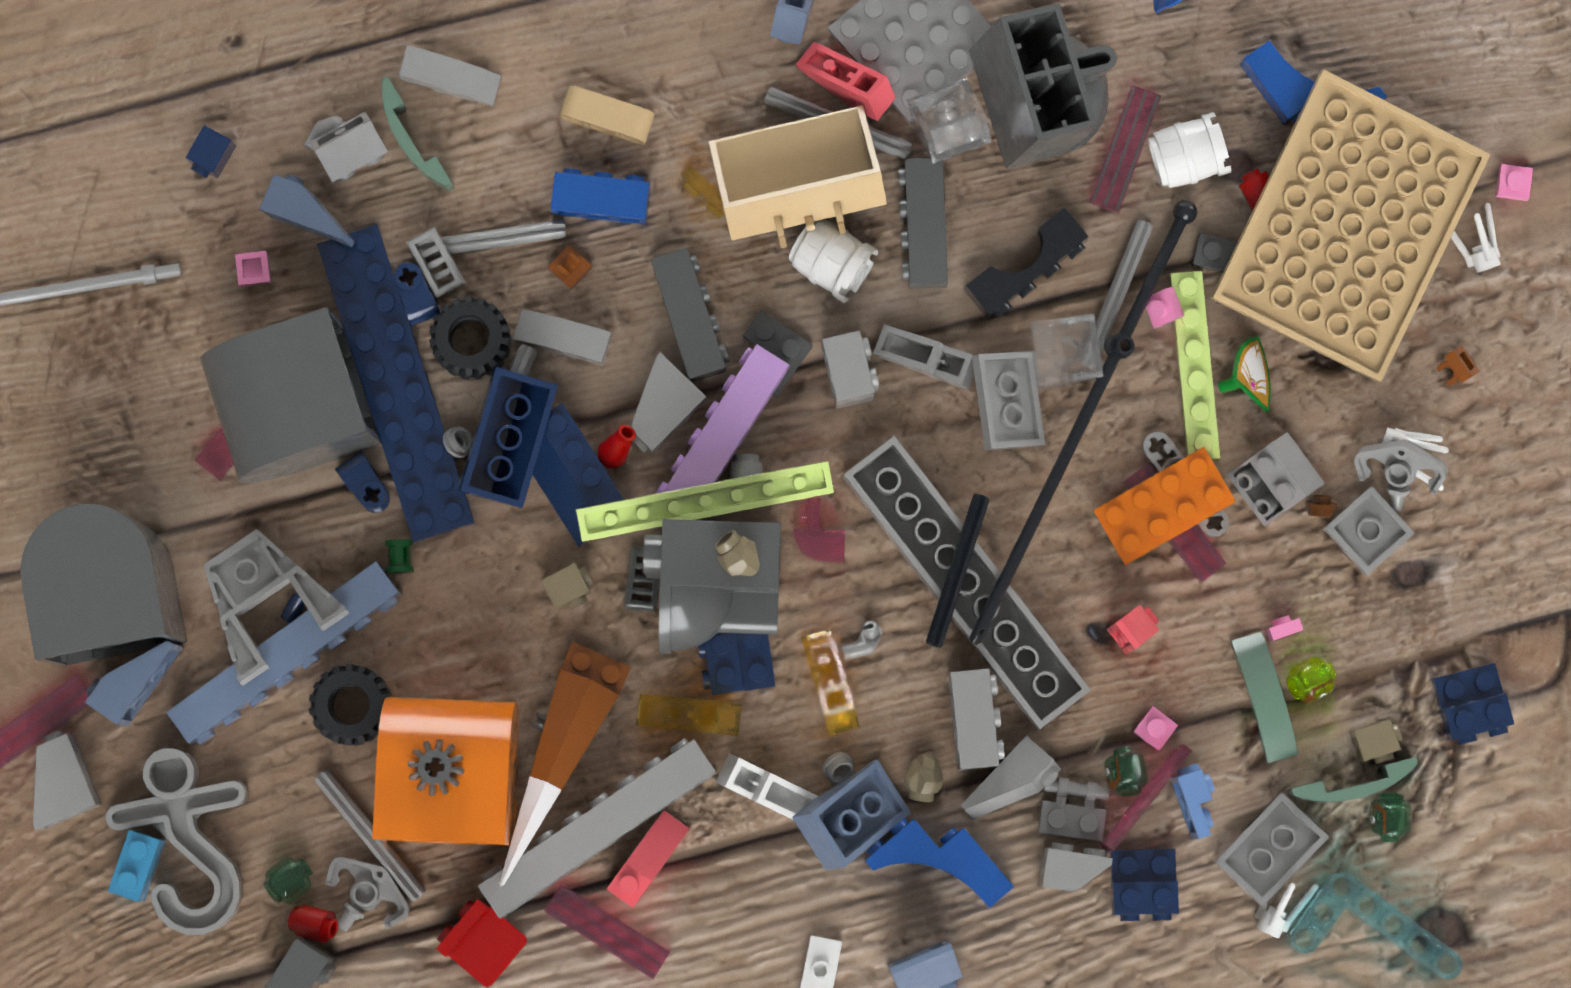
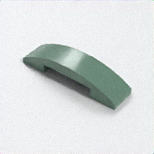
M388 76L383 78L382 100L385 114L401 149L411 163L431 182L449 192L455 189L436 156L426 162L422 159L396 116L405 111L406 107Z
M1262 632L1231 640L1238 669L1242 673L1259 729L1258 736L1266 762L1271 763L1298 755L1284 695Z
M1414 757L1381 765L1382 779L1327 793L1323 781L1287 790L1289 796L1307 801L1338 802L1358 799L1375 794L1395 784L1405 777L1418 762L1417 758Z

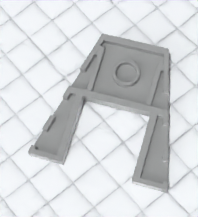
M257 529L204 564L212 596L220 614V623L228 641L231 660L236 668V677L242 686L270 667L239 620V617L290 582L322 631L350 613L329 592Z

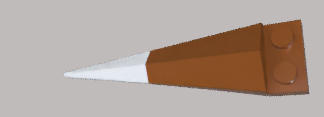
M572 642L557 678L500 878V887L506 883L559 793L618 699L631 669L630 666Z

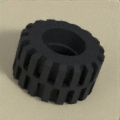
M465 296V300L453 299L451 305L447 306L445 304L441 307L442 312L439 315L435 314L433 318L434 324L430 326L429 333L431 339L429 342L433 354L440 365L455 377L457 375L465 380H469V378L479 380L486 374L491 376L495 367L501 368L504 365L503 360L509 356V346L511 344L509 326L497 307L492 303H487L485 299L479 298L477 300L473 299L472 296ZM466 322H480L487 328L489 333V341L486 347L476 355L465 356L459 354L452 344L455 330Z
M353 664L336 666L330 672L323 673L321 680L315 682L312 687L315 689L309 697L311 702L309 713L313 717L314 721L312 722L315 728H318L325 738L348 746L363 745L365 742H371L376 739L384 699L392 696L383 678L368 668ZM348 686L361 688L369 698L368 713L363 720L356 724L341 722L337 719L333 710L336 695L340 690Z

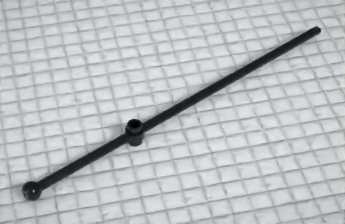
M1181 200L1174 206L1173 215L1175 220L1119 334L1110 336L1105 342L1104 350L1108 356L970 635L969 640L971 643L975 640V645L982 642L1119 360L1127 358L1134 350L1135 344L1131 336L1186 224L1192 223L1197 218V207L1190 201Z

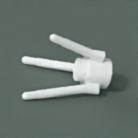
M1490 203L1485 204L1489 242L1479 213H1476L1474 218L1481 245L1471 248L1473 255L1469 253L1455 231L1451 236V239L1465 258L1467 267L1475 266L1477 273L1501 265L1499 260L1501 255L1497 247Z
M1387 427L1382 442L1408 440L1422 449L1441 453L1449 452L1447 447L1424 442H1442L1443 437L1408 432L1398 428L1394 430ZM1417 470L1416 477L1428 484V481L1432 478ZM1443 485L1440 486L1439 491L1444 489Z
M1290 883L1277 908L1270 905L1268 910H1266L1267 903L1263 907L1259 905L1254 916L1259 919L1256 928L1273 937L1280 938L1282 931L1287 933L1293 920L1318 890V884H1314L1287 916V913L1283 911L1295 889V884Z

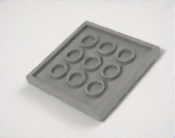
M860 0L828 27V32L854 61L887 76L896 97L892 105L910 124L975 69L969 49L985 34L991 25L969 0Z

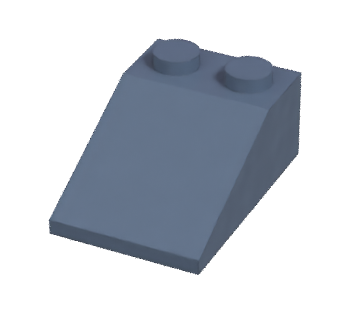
M167 640L107 673L101 680L95 679L86 692L89 697L85 703L115 724L129 727L183 647Z
M874 760L812 800L792 818L824 869L831 870L846 867L911 812L879 761Z
M947 940L887 965L896 988H954L958 986L957 979L962 978L953 947Z

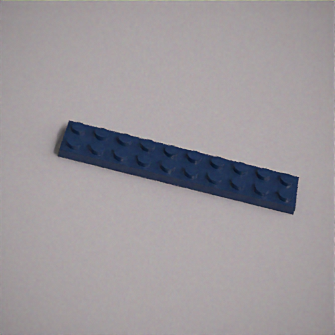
M376 224L348 233L355 241L353 247L333 240L318 243L317 247L413 542L418 543L475 524L466 494L458 491L460 475L454 457L446 450L443 444L444 426L410 322L394 281V273L379 227Z

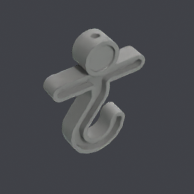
M163 748L154 752L147 759L143 768L145 785L156 797L114 805L107 810L105 820L107 825L114 830H127L152 824L169 839L172 845L212 880L214 895L212 900L203 908L188 906L183 901L179 889L171 883L157 885L151 892V902L157 916L170 929L185 935H204L224 927L237 914L243 899V879L237 864L200 831L198 819L204 813L244 804L249 796L247 786L240 781H228L195 788L199 779V768L196 760L187 751L182 749Z

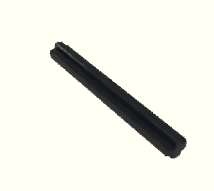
M975 493L972 497L927 635L926 644L932 647L941 648L943 646L990 501L985 495Z

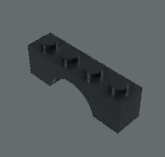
M1063 208L1040 226L1038 231L1041 243L1040 256L1031 267L1021 272L1007 273L990 266L966 285L964 291L987 319L991 318L994 314L997 318L1003 316L1013 307L1010 304L1013 299L1019 295L1024 299L1037 288L1034 284L1043 276L1049 279L1062 268L1059 265L1060 262L1068 256L1073 260L1086 249L1083 244L1086 243L1088 235L1066 208Z

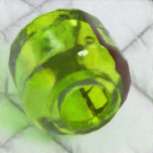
M1310 657L1290 668L1289 676L1286 679L1288 690L1295 699H1300L1305 703H1312L1329 695L1334 690L1336 672L1329 662H1325L1320 657Z

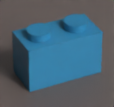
M129 830L108 892L137 902L145 901L166 840L137 830Z

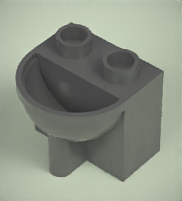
M1060 3L1000 17L969 49L1006 169L1075 151L1087 143L1101 127L1106 116L1109 98L1106 73L1116 64L1117 56L1115 51L1107 45L1089 48L1078 39L1071 37Z
M662 519V535H645L643 573L646 574V579H660V654L671 655L672 651L695 648L710 640L717 633L777 635L781 523ZM735 530L738 535L755 542L760 562L759 570L755 575L731 576L722 568L717 560L719 552L714 546L729 531Z

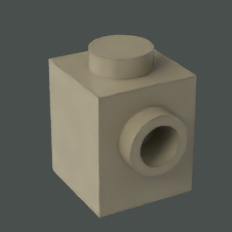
M575 563L541 580L557 611L568 605L570 609H574L587 602L586 596L591 594L588 586L593 584L585 567L578 569Z
M1391 719L1349 732L1359 762L1374 758L1375 763L1378 764L1393 759L1392 752L1401 750L1399 743L1403 742L1398 725L1392 724Z

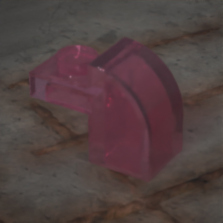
M820 497L807 498V505H801L800 524H807V528L794 529V539L798 549L806 558L816 563L844 564L845 530L819 529Z

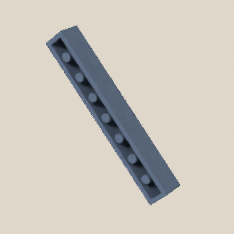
M374 562L331 593L350 613L326 630L322 631L308 610L260 644L257 648L270 668L242 686L238 682L236 668L233 664L166 713L188 744L198 742L199 745L206 743L216 735L213 730L224 723L227 727L237 721L242 716L239 711L249 704L252 708L259 705L268 698L266 692L271 688L277 686L280 689L294 679L292 673L300 667H303L304 670L310 668L320 660L318 655L325 649L329 648L330 651L338 648L346 641L344 636L353 629L356 632L361 631L372 623L370 617L380 610L382 613H386L399 603L396 598L402 594L387 573H385L382 566L378 562Z

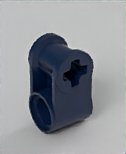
M409 262L399 265L394 272V281L411 326L432 319L435 314L439 315L441 311L431 288H429L420 268L414 263ZM407 271H410L413 275L417 274L413 278L414 284L411 286L406 282H402L406 278L405 273Z
M362 451L335 468L347 488L353 492L358 501L369 512L380 513L388 507L390 495ZM371 491L378 494L379 501L377 503L370 500L369 493Z

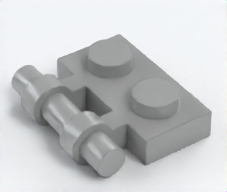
M1059 777L1050 786L1044 787V791L1055 792L1056 798L1055 802L1042 801L1038 833L1102 842L1107 810L1094 808L1095 799L1108 800L1110 789L1097 786V782L1087 781V784L1069 782V778ZM1067 794L1085 797L1084 806L1065 804Z

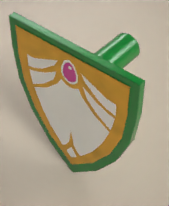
M1258 336L1246 339L1240 345L1235 355L1232 377L1219 381L1218 388L1222 393L1241 388L1267 413L1270 406L1271 387L1269 369Z

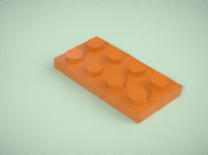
M1202 447L1094 509L1093 512L1124 565H1127L1235 503L1236 500L1205 447Z

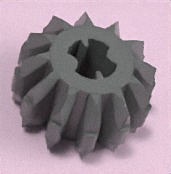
M441 739L436 741L435 750H433L429 741L423 742L425 754L418 749H414L412 752L420 758L419 762L408 761V767L418 768V772L410 774L409 779L413 781L422 778L417 785V790L423 791L430 783V796L436 795L437 785L440 786L441 792L446 795L449 793L446 782L449 781L456 787L460 784L452 776L453 773L464 774L465 769L454 767V764L463 760V756L456 755L450 758L456 748L453 744H450L442 752L444 743ZM440 758L439 764L444 765V771H440L436 777H432L433 772L428 770V765L434 764L436 759Z

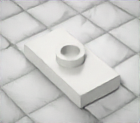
M810 936L800 988H833L842 941Z

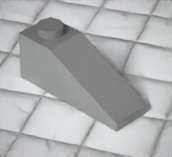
M1026 735L999 766L964 801L961 807L972 819H975L1039 793L1044 787L1050 786L1056 780L1061 768L1052 757Z

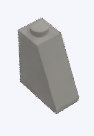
M661 352L655 358L631 427L636 432L633 443L643 453L648 449L655 454L707 401L706 396Z
M57 731L45 736V743L37 746L33 826L35 830H44L101 806L73 734L66 733L63 735L62 731Z

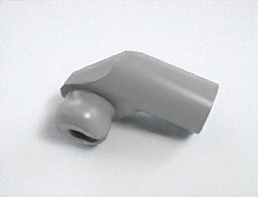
M338 116L318 121L303 145L315 152L310 141L345 122Z
M875 621L865 622L857 642L842 646L845 661L866 656L875 651L882 635L878 623Z

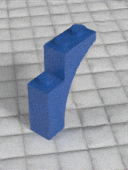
M1269 40L1244 57L1240 65L1282 124L1285 125L1291 120L1295 124L1315 81L1294 69ZM1380 86L1365 89V91L1383 100L1387 97Z
M904 818L890 830L894 835L886 843H883L881 839L878 840L866 851L869 857L865 862L873 871L885 866L904 863L922 864L941 869L964 882L980 897L988 908L992 907L1014 888L1012 883L965 828L957 831L953 827L940 838L943 845L938 847L915 819L908 823Z

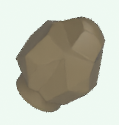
M732 530L716 542L714 548L719 552L717 560L722 568L731 576H753L758 572L760 562L754 541L738 535L735 530Z
M925 753L918 760L912 762L903 782L904 786L909 789L908 798L915 801L932 802L934 801V794L938 793L942 788V769L938 760L933 755Z

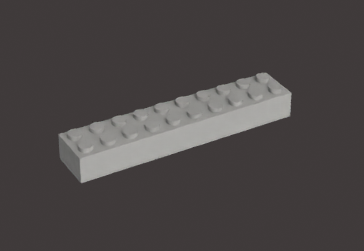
M893 436L843 475V479L932 595L939 601L963 524L901 443ZM976 542L951 619L1038 731L1091 691V689L1010 585L982 642L978 645H975V640L972 643L970 642V635L1001 574Z

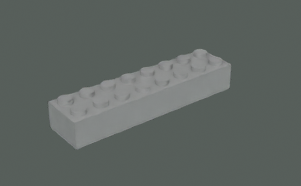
M684 738L670 748L672 754L662 761L658 756L644 765L645 773L635 779L631 774L616 784L617 792L611 796L603 793L591 801L589 805L592 809L583 815L580 811H577L563 820L564 828L556 833L550 829L535 839L538 845L530 851L526 848L503 886L500 887L499 884L503 871L500 866H496L483 874L481 878L484 882L478 885L499 919L506 917L715 775L717 772L696 741L688 742Z

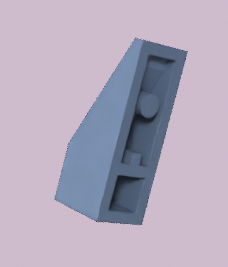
M287 174L285 178L277 175L273 176L260 206L262 212L273 219L353 247L355 241L316 196L303 186L304 181L290 174Z

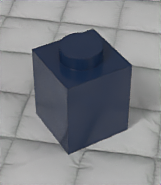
M204 125L185 158L192 164L190 170L206 179L210 174L218 179L236 145L231 139Z

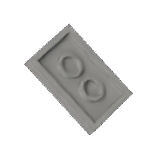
M1032 351L972 356L985 451L1045 445Z
M1281 793L1215 863L1263 907L1325 843L1329 836Z

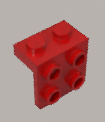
M479 898L475 903L469 900L458 912L461 919L454 928L448 925L437 938L440 944L436 950L445 957L449 956L483 986L490 987L527 944V937L505 918L499 919L493 908L483 899Z

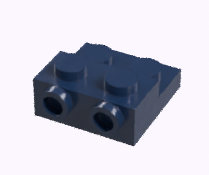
M717 633L710 640L698 646L700 658L707 657L708 670L702 671L704 688L705 690L711 689L712 696L775 687L768 634Z
M1495 663L1431 679L1448 741L1457 739L1458 744L1461 745L1477 741L1476 734L1488 731L1489 737L1508 733L1507 726L1514 725L1507 694L1503 693Z
M1175 849L1110 850V858H1113L1111 865L1112 915H1120V921H1140L1139 914H1152L1153 921L1172 920V914H1179Z

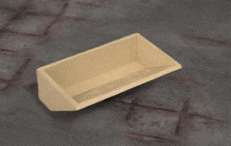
M863 105L709 141L732 241L777 230L780 247L785 248L787 244L783 231L784 228L806 224L807 232L815 230L814 221L836 217L841 235L846 233L843 219L844 214L887 204L882 175Z

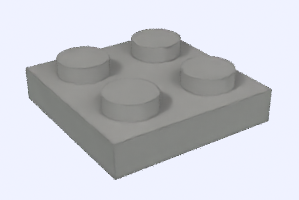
M1373 486L1369 487L1323 528L1365 576L1370 574L1415 534Z

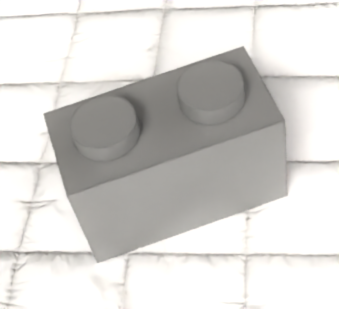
M366 111L310 141L332 182L338 179L343 181L355 174L356 169L379 162L383 155L388 152Z

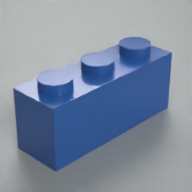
M570 168L563 169V173L555 172L551 202L552 215L647 224L650 183L645 182L644 177L626 175L625 179L613 178V174L607 172H594V176L581 175L582 171Z

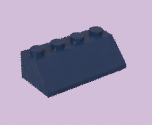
M499 367L493 369L459 484V492L523 508L558 385Z
M561 403L551 409L532 475L572 538L580 547L588 541H581L575 509L621 501L624 498L564 404Z

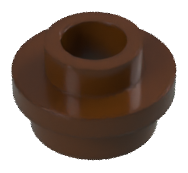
M1313 495L1312 500H1306L1305 506L1308 507V515L1317 517H1333L1334 510L1337 509L1338 504L1331 502L1332 497L1327 495Z

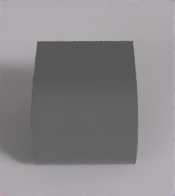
M327 307L238 336L215 346L200 357L240 483L261 482L291 475L382 445L343 324Z
M81 504L66 507L55 512L34 530L22 555L21 582L35 660L58 666H67L153 649L167 640L177 644L187 642L173 562L163 541L150 528L109 507Z

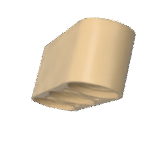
M577 86L568 87L559 113V117L568 122L641 145L646 143L655 116L653 112L645 108Z

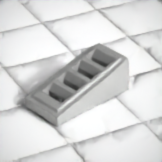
M435 227L406 242L436 298H441L466 285L461 272ZM434 240L436 245L420 253L418 247ZM440 251L441 257L428 264L426 263L425 258ZM446 262L448 268L435 275L432 274V269ZM450 274L453 275V280L439 286L437 281Z

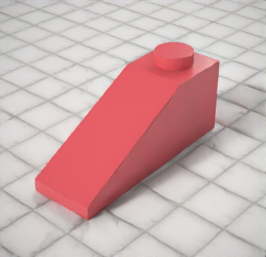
M815 41L796 63V67L849 107L853 108L863 105L865 115L876 121L880 119L896 99L887 76Z
M1138 605L1106 630L1123 652L1128 654L1159 631L1155 625L1159 620L1149 607L1143 609L1141 605Z
M663 810L610 883L607 890L634 908L690 828Z

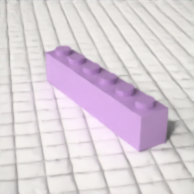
M756 344L754 349L748 347L739 361L743 365L737 376L733 374L729 376L722 388L726 392L720 403L716 401L712 403L705 414V417L709 420L703 430L699 428L695 430L688 441V444L692 446L685 457L680 455L671 468V471L675 473L668 484L663 481L655 494L718 482L791 366L758 344Z

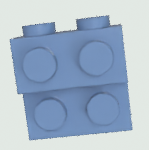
M1198 763L1180 768L1176 771L1178 776L1170 779L1191 839L1207 837L1211 835L1209 828L1213 827V822L1208 809H1202L1201 804L1213 800L1210 794L1215 792L1209 773L1203 774Z

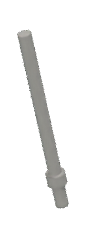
M180 263L155 267V264L141 266V270L0 293V306L143 282L144 285L158 283V279L182 276V269Z

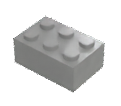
M989 669L950 672L948 683L958 771L999 766V760L1004 759L1003 740H997L996 728L1001 727L999 707L993 708L992 696L998 694L996 675L990 676Z

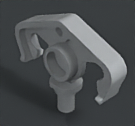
M1408 440L1364 446L1358 451L1354 459L1359 481H1364L1371 475L1372 468L1367 464L1369 458H1374L1384 463L1385 476L1389 482L1386 491L1391 496L1390 506L1394 511H1402L1403 499L1410 493L1409 484L1414 481L1417 470L1431 469L1434 471L1435 477L1428 481V488L1434 496L1449 471L1447 464L1443 460Z
M344 857L335 858L331 862L325 882L326 886L334 887L339 883L338 873L341 869H348L355 878V883L350 890L352 904L344 903L345 913L338 921L340 929L347 932L355 920L358 921L359 918L363 919L365 917L361 913L362 910L374 909L382 900L393 902L398 907L395 914L387 915L383 921L387 930L408 917L410 913L409 904L384 867Z

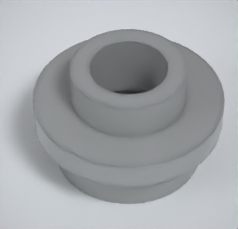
M463 427L448 429L443 435V444L446 450L457 458H464L468 455L473 440L471 433Z
M834 753L825 760L822 771L828 780L840 783L853 774L854 762L847 753Z

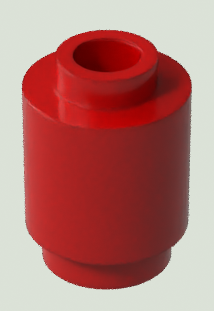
M1255 169L1242 176L1243 183L1239 185L1251 211H1253L1269 178L1267 171L1260 173L1259 169Z
M309 905L294 907L288 919V928L296 936L322 943H327L331 938L335 937L339 927L334 912Z

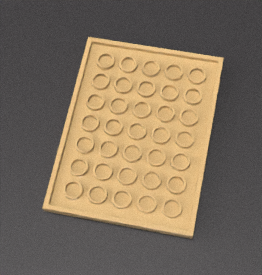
M1324 69L1321 70L1211 299L1376 382H1382L1491 154Z

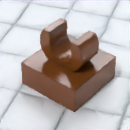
M568 244L547 268L572 290L592 269V265Z
M1463 346L1444 356L1446 361L1437 367L1438 372L1446 367L1452 369L1453 377L1446 382L1447 385H1453L1458 381L1463 383L1480 372Z

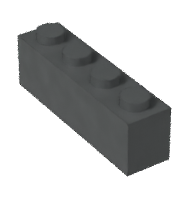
M943 158L905 159L904 168H898L899 187H905V199H900V218H906L907 229L901 231V249H907L908 262H902L903 281H909V289L947 288L948 268Z
M684 248L652 258V266L688 379L691 382H695L726 372L725 363L730 362L725 344L718 345L715 333L720 332L715 314L709 315L705 305L711 302L706 285L699 286L696 277L697 273H701L696 254L690 256L688 249Z

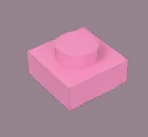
M1501 164L1498 171L1496 197L1528 201L1530 198L1533 168Z
M267 251L235 254L239 287L272 284Z
M1174 287L1163 289L1151 295L1146 305L1153 328L1162 327L1185 316Z
M1289 615L1271 621L1273 627L1265 630L1268 641L1272 642L1304 629L1300 618L1291 621Z
M1151 706L1133 730V733L1154 749L1160 751L1178 725L1154 706Z

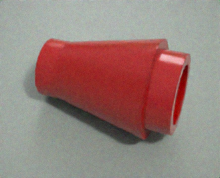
M621 425L617 431L599 444L598 459L601 464L607 468L614 469L626 463L632 442L636 437V432L632 427Z

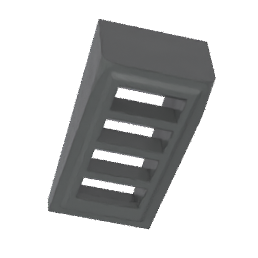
M632 546L624 609L657 613L660 579H646V576L635 575L636 569L643 570V563H637V556H644V548ZM637 581L653 583L652 589L636 588L634 583ZM633 594L650 595L651 601L633 600Z

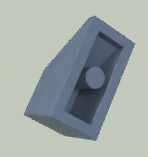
M779 0L770 37L777 38L784 43L800 45L814 0Z

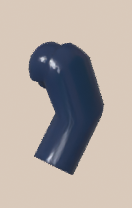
M297 592L291 596L280 616L288 623L298 618L305 606Z

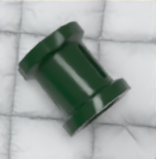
M397 539L385 541V546L388 547L389 566L385 568V573L402 574L414 572V567L411 566V546L414 545L413 540Z

